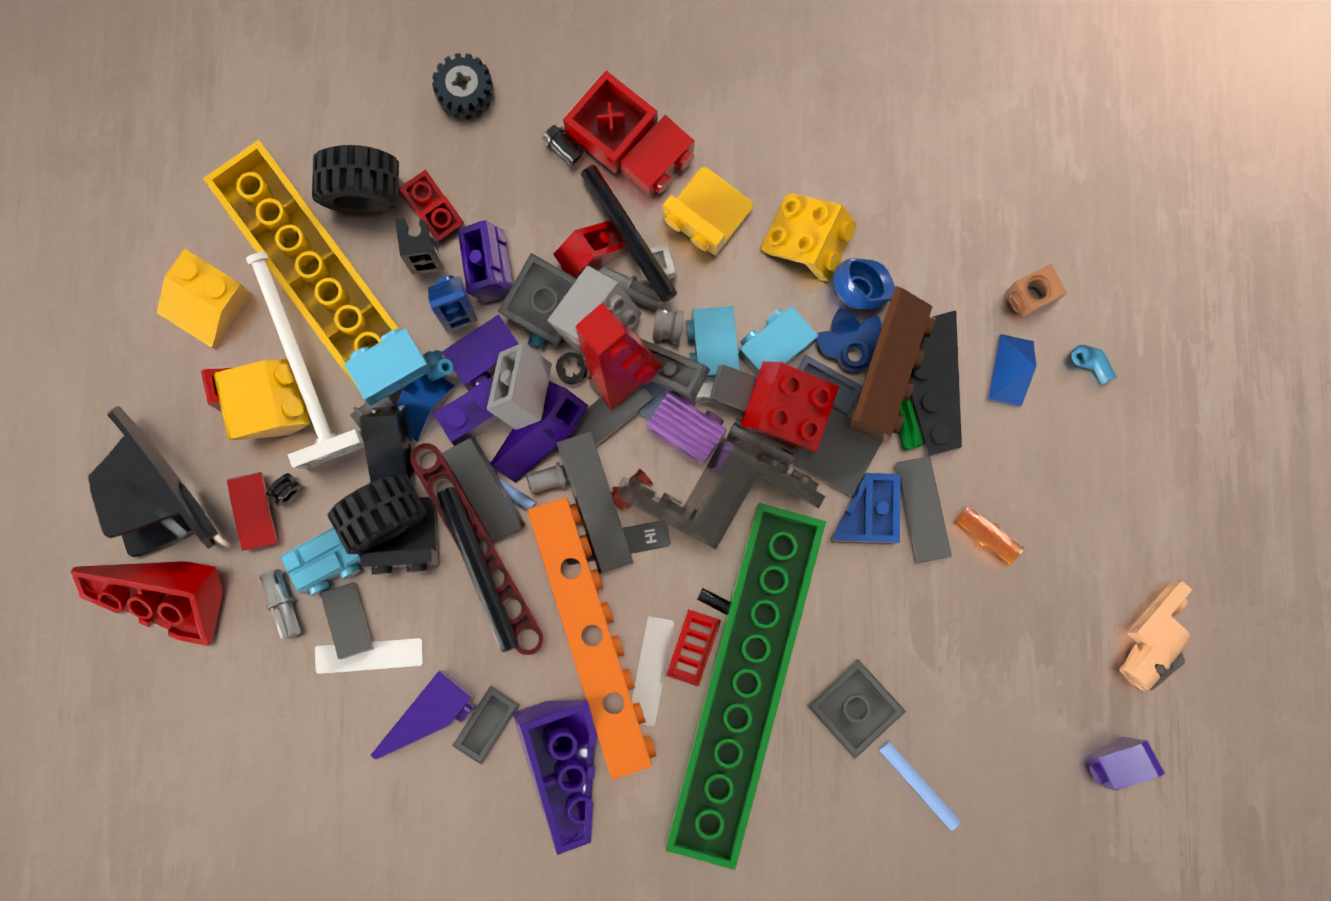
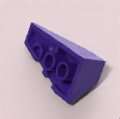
M587 700L545 701L513 712L520 741L557 855L591 843L592 782L595 777L594 747L597 742V733Z

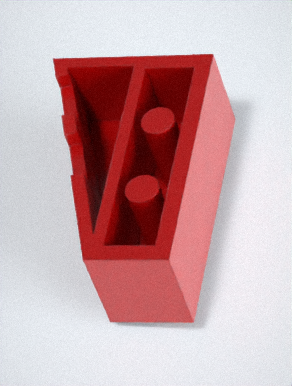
M603 302L575 325L581 350L586 357L584 363L590 373L588 377L589 383L611 411L641 385L650 382L656 376L657 371L663 367L641 338Z

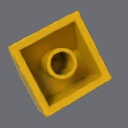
M184 248L164 277L157 313L215 349L252 293L241 283Z
M288 359L262 360L214 374L228 441L290 436L310 424L306 405Z

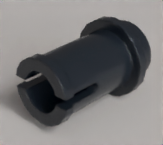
M554 124L542 136V140L545 141L544 146L547 149L552 148L567 162L568 166L572 167L582 158L584 150L580 149L564 133L563 127H558Z

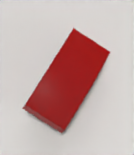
M426 169L399 187V191L417 216L426 222L429 232L437 243L465 224Z
M258 472L227 479L233 516L242 551L277 543L278 538L269 508L270 500L266 494L267 489L263 473Z

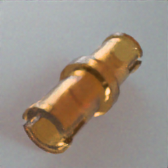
M970 504L956 520L958 524L962 525L980 540L979 544L985 547L987 545L1010 565L1024 550L1023 546H1020L1000 530L1001 526L997 522L992 524L973 509Z

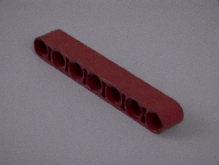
M431 443L417 445L410 457L412 467L454 542L456 543L437 497V488L443 482H451L464 511L469 512V523L476 540L485 541L487 551L483 557L489 571L501 570L504 575L503 584L496 588L503 606L509 600H517L521 605L519 616L509 619L519 642V646L515 649L523 655L538 654L546 644L545 633L497 547L455 478L442 452ZM429 452L435 453L437 457L435 465L431 468L423 469L420 464L422 456ZM529 629L534 630L539 638L537 646L531 650L525 649L520 642L522 633Z

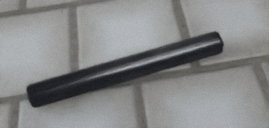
M590 165L583 169L581 176L661 302L665 303L673 299L677 295L675 287L595 165Z
M454 487L442 489L437 493V497L499 649L502 652L515 649L519 646V642L458 493Z

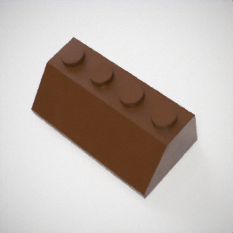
M895 286L849 429L889 441L892 433L899 434L905 415L900 414L899 410L902 401L909 402L915 382L909 381L913 368L920 369L926 351L920 349L923 336L930 338L936 318L930 317L932 305L901 287Z

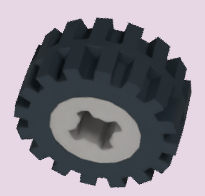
M457 53L455 54V59L452 60L450 56L444 58L445 64L439 63L437 65L438 72H434L432 77L434 81L432 83L433 90L441 108L445 112L448 111L453 117L459 115L461 119H466V116L469 114L474 118L479 110L483 113L486 110L485 105H490L492 102L491 95H494L492 77L486 64L483 65L481 59L478 57L473 59L472 54L467 53L465 57H461V54Z

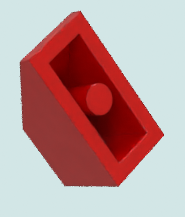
M608 220L574 230L553 255L564 272L578 279L587 265L598 271L627 252L628 249Z

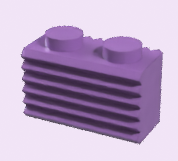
M669 391L648 421L647 429L699 465L704 466L726 433L727 429L722 426L724 420L709 410L704 414L694 407L696 402L693 399L680 393L675 395Z

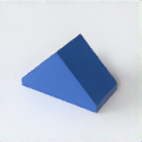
M424 375L402 389L396 406L406 405L412 439L419 443L435 419L433 413L444 406L456 388L454 384L444 378L431 381Z

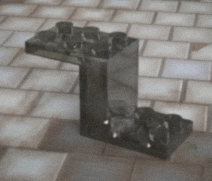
M736 436L732 441L722 437L684 506L681 500L664 492L662 497L657 495L656 491L652 489L651 484L636 476L633 477L632 481L623 476L617 487L623 501L715 550L757 476L764 478L818 509L826 497L817 490L819 483L812 480V478L796 469H793L791 474L788 473V466L765 452L762 458L757 456L759 450Z

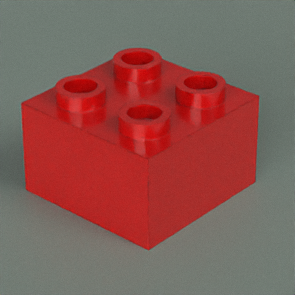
M606 70L563 119L564 130L568 137L613 173L617 174L620 170V160L658 122V111Z
M763 361L740 426L797 449L817 452L839 386L782 362Z

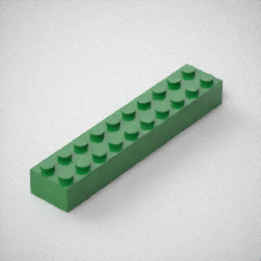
M758 503L755 508L666 839L665 851L736 870L826 521L762 503Z

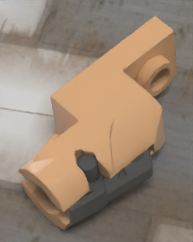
M1182 580L1169 582L1126 633L1139 646L1137 644L1134 645L1125 663L1119 670L1126 679L1142 691L1154 690L1185 663L1182 651L1187 646L1191 635L1171 617V615L1179 614L1188 603L1186 597L1192 591Z

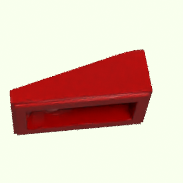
M688 609L666 676L699 687L721 623L720 619ZM691 622L711 628L709 635L691 629ZM689 635L706 641L705 647L702 648L685 642L686 636ZM682 648L701 654L700 661L680 655ZM681 662L697 668L696 674L677 669V663Z

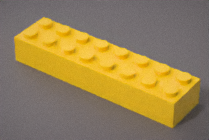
M258 139L205 176L203 180L257 253L266 252L268 256L266 261L268 269L358 390L344 363L351 360L350 355L363 347L372 348L381 342V337L386 333L399 328Z

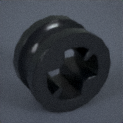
M565 353L560 356L556 364L558 377L565 384L575 385L586 377L587 368L583 357L578 353ZM573 360L577 362V368L580 372L577 375L573 372V377L566 376V369L563 365L566 362L570 365V361Z
M286 473L278 478L266 492L270 498H276L275 503L279 507L293 499L302 487L299 482L293 483V476L290 473Z

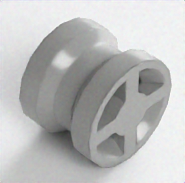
M657 307L652 340L669 339L673 344H679L684 311L677 310L672 313L667 312L665 308Z

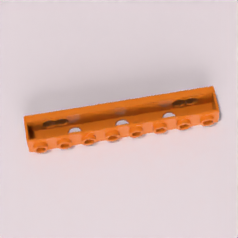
M565 497L527 509L611 780L652 767L651 758L657 755L651 736L644 738L640 724L646 722L640 702L635 704L632 702L629 690L635 689L629 668L622 670L618 658L624 655L619 636H611L608 623L614 622L608 602L601 604L597 590L603 589L598 570H590L587 557L593 556L587 536L580 538L577 524L582 523L577 504L570 505L569 500ZM569 558H574L581 564V572L574 579H568L561 573L563 561ZM589 625H596L602 631V640L596 646H588L582 640V632ZM610 693H618L624 700V707L617 714H610L603 707V700Z

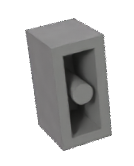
M524 342L500 352L487 410L515 430L541 421L552 363Z

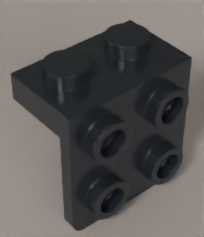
M419 497L427 511V514L420 523L396 539L367 553H360L361 568L371 570L372 575L393 574V568H406L407 573L428 572V566L438 565L436 509L430 497Z

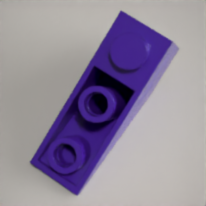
M549 381L541 421L517 430L513 428L491 461V466L513 482H516L557 446L556 442L566 439L572 433L589 405L567 388Z

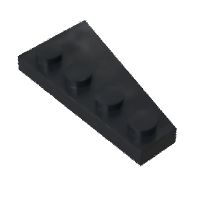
M956 310L932 316L936 320L930 338L923 336L920 349L926 350L919 370L913 368L909 381L915 382L910 400L926 456L930 457L962 447Z

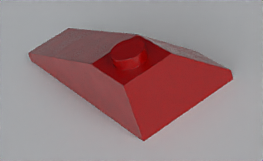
M176 561L78 566L71 570L80 598L114 613H119L122 610L137 616L139 618L138 623L149 627L154 623L168 629L167 636L176 640L206 646L212 643L223 595L216 566Z

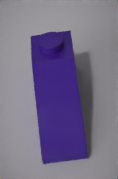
M444 670L438 671L370 756L377 760L447 728L456 721L462 724L475 708L470 703L476 696Z

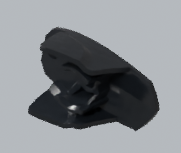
M116 406L108 411L107 416L124 436L88 476L90 492L103 534L107 538L122 535L126 552L131 557H137L158 550L183 539L193 532L208 549L216 544L213 537L218 535L219 532L186 485L182 484L170 465L120 406Z

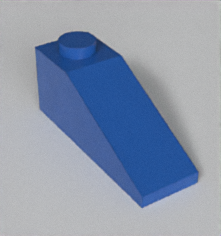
M452 275L442 277L435 281V285L428 287L429 304L446 332L478 321L469 295L466 292L465 284L460 276L455 278Z

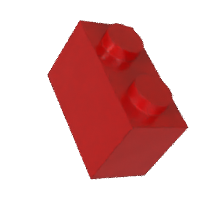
M664 115L620 160V173L650 198L656 191L661 193L668 187L672 181L670 176L678 168L683 170L691 163L695 156L693 154L695 140L667 115Z

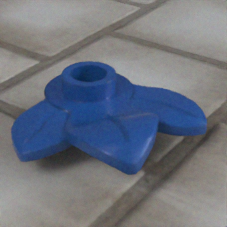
M839 308L832 319L831 331L817 333L819 349L827 357L837 359L845 370L860 372L871 362V351L876 347L882 324L877 315L866 319L860 324L849 311ZM851 351L858 352L860 360H850L848 353Z

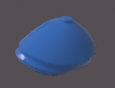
M850 258L841 262L834 271L836 293L847 306L856 309H877L891 301L895 285L889 271L878 261Z

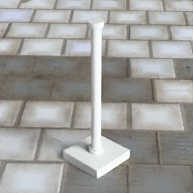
M258 252L248 256L246 261L248 266H253L318 437L315 440L316 444L288 454L292 468L307 470L364 448L362 431L354 429L338 436L335 433L331 434L266 263L268 256L266 252Z

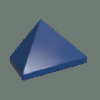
M1003 334L999 335L987 400L1022 406L1037 367L1034 341Z

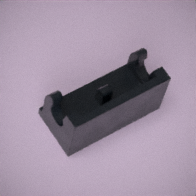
M405 218L395 219L400 257L411 274L445 269L444 262L439 255L438 245L435 239L430 237L426 222L420 219V234L418 236H410Z
M406 405L373 408L370 414H362L359 419L370 483L393 474H407L408 478H410L415 470L410 461L413 444Z

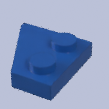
M866 473L835 529L832 541L900 543L901 474Z

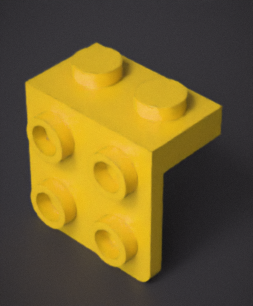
M702 167L677 198L670 195L663 204V218L672 229L678 232L682 231L689 236L693 244L705 252L709 251L716 256L752 211L753 202L707 167Z
M789 193L784 197L761 245V249L768 255L806 264L818 279L830 282L836 267L841 263V257L848 242L852 240L855 234L857 223L841 204Z

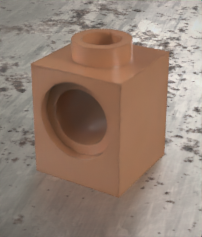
M1052 264L1023 277L1008 289L1009 302L1016 312L1021 313L1023 319L1058 302L1067 294ZM1028 287L1038 289L1041 299L1032 298L1028 293Z

